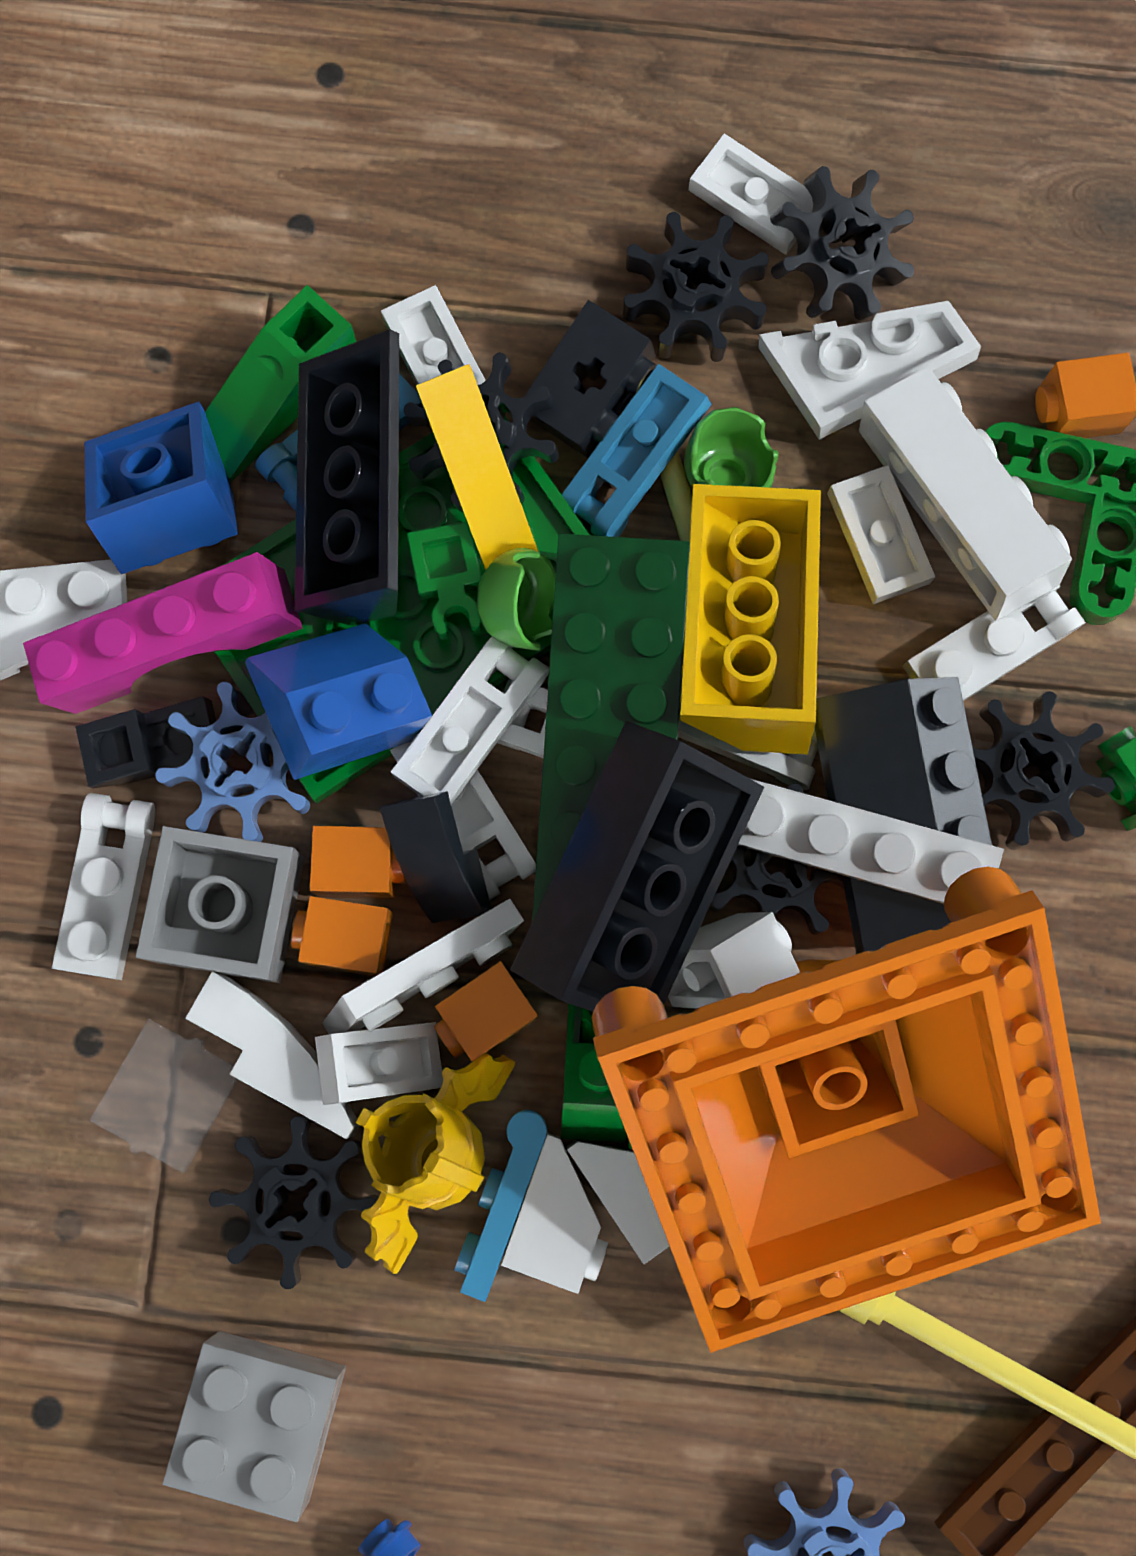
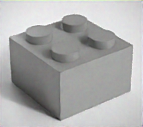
M163 826L136 958L159 964L207 972L213 971L225 975L281 984L305 857L293 847Z
M218 1331L202 1345L162 1485L298 1522L310 1501L346 1365Z

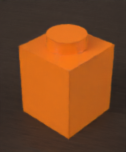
M1130 353L1056 362L1036 391L1035 406L1039 421L1046 423L1047 429L1050 431L1082 438L1121 434L1136 417V381Z
M313 826L310 891L320 898L395 899V883H406V879L398 864L385 827Z
M310 896L307 911H297L293 924L291 947L300 950L298 961L303 964L377 976L384 972L394 914L384 907Z
M500 961L437 1004L435 1007L443 1020L433 1027L454 1058L466 1052L473 1062L484 1053H489L539 1017Z

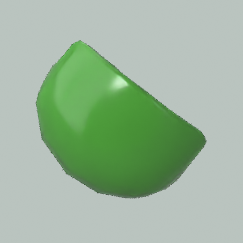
M730 407L713 410L697 423L684 452V470L692 489L693 484L772 487L776 471L775 464L778 461V451L773 450L767 442L764 420L740 408Z
M528 548L512 549L495 558L481 576L478 583L476 608L484 628L497 641L517 648L540 650L541 645L535 640L552 634L553 621L549 615L554 608L556 572L549 558L538 551Z

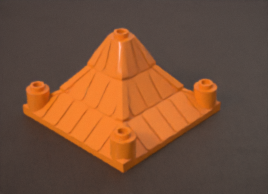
M987 866L975 868L960 875L950 885L944 897V910L951 923H948L942 929L928 930L886 944L879 950L865 951L841 960L806 959L795 961L800 971L798 974L761 986L754 992L740 993L699 1007L689 1014H678L667 1018L663 1003L657 994L647 988L635 986L618 988L605 995L597 1003L592 1014L595 1033L593 1041L597 1057L710 1353L1101 1223L1045 908L1033 890L1021 893L1010 875L1003 870Z

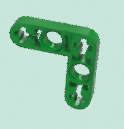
M999 422L991 425L985 432L993 441L994 446L998 442L1008 444V454L1013 456L1007 465H1003L1011 477L1016 476L1020 478L1030 492L1086 504L1070 589V604L1072 608L1075 607L1084 621L1091 625H1105L1113 622L1131 606L1136 590V450L1014 422ZM1033 448H1037L1039 452L1033 461L1032 472H1029L1027 467L1032 459L1026 457ZM1056 452L1070 455L1078 466L1077 477L1072 480L1056 478L1050 473L1047 465L1049 455ZM1094 461L1098 462V466L1094 470L1093 474H1098L1100 476L1091 485H1089L1087 481L1091 477V474L1094 469ZM1119 468L1127 470L1126 479L1134 482L1126 492L1119 489V480L1111 477ZM1113 522L1119 525L1127 535L1125 550L1110 551L1103 547L1097 537L1099 524ZM1104 567H1116L1107 575L1105 586L1106 594L1114 596L1115 599L1106 606L1100 607L1098 606V596L1094 593H1089L1088 590H1091L1101 581Z

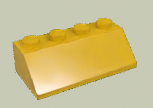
M693 484L680 721L742 751L808 754L816 724L821 490Z

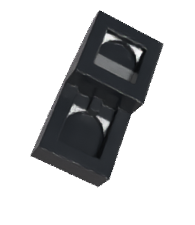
M202 696L147 713L133 709L75 726L88 787L95 789L155 778L156 771L159 768H178L185 765L193 754V742L189 735L178 732L169 724V717L172 713L178 712L196 727L210 726L216 722L212 700Z
M448 791L395 801L380 807L385 828L401 871L414 897L432 923L480 916L492 909L477 849L467 851L462 849Z

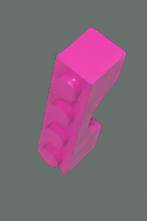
M256 552L23 642L39 703L77 714L132 693L131 686L140 676L163 664L204 652L230 649L246 650L303 627L299 614L295 611V601L285 570Z

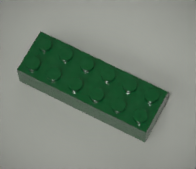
M558 534L532 922L625 721L627 720L674 739L678 738L690 541Z

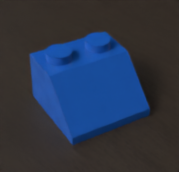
M200 402L84 442L86 523L121 575L145 566L157 565L165 559L203 546L217 544L223 539L238 534L234 494L207 416Z
M361 624L251 656L245 661L294 780L409 743L432 717L407 656L367 624Z

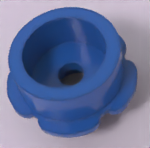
M387 1518L364 1539L358 1551L363 1556H415L421 1544L410 1533L409 1528L412 1523L409 1520H404L395 1527Z

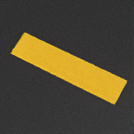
M470 364L416 385L485 570H487L495 558L506 551L516 548H528L538 551Z

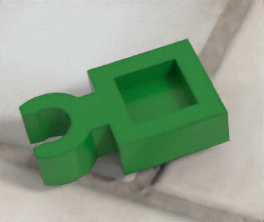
M468 522L407 533L420 599L426 600L439 597V601L432 612V622L440 640L448 639L445 622L448 616L455 612L467 615L472 633H480L482 622L476 608L477 603L465 594L467 591L477 590L481 579L474 539Z

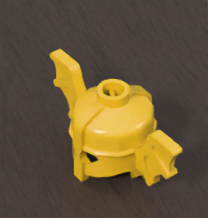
M484 1053L465 1068L453 1070L447 1067L442 1071L443 1083L435 1098L424 1093L423 1095H404L387 1101L374 1112L363 1108L355 1122L364 1127L362 1149L364 1162L374 1180L371 1185L381 1192L376 1203L371 1208L365 1209L361 1214V1218L370 1224L372 1230L371 1242L365 1248V1253L375 1261L382 1259L383 1266L393 1274L399 1272L418 1238V1234L408 1218L409 1206L434 1210L461 1202L471 1191L477 1192L485 1178L481 1174L485 1161L482 1134L462 1111L470 1104L493 1101L497 1098L515 1066V1061L505 1055L493 1059L491 1055ZM400 1115L395 1121L389 1122L390 1117ZM383 1134L386 1138L381 1151L378 1137Z

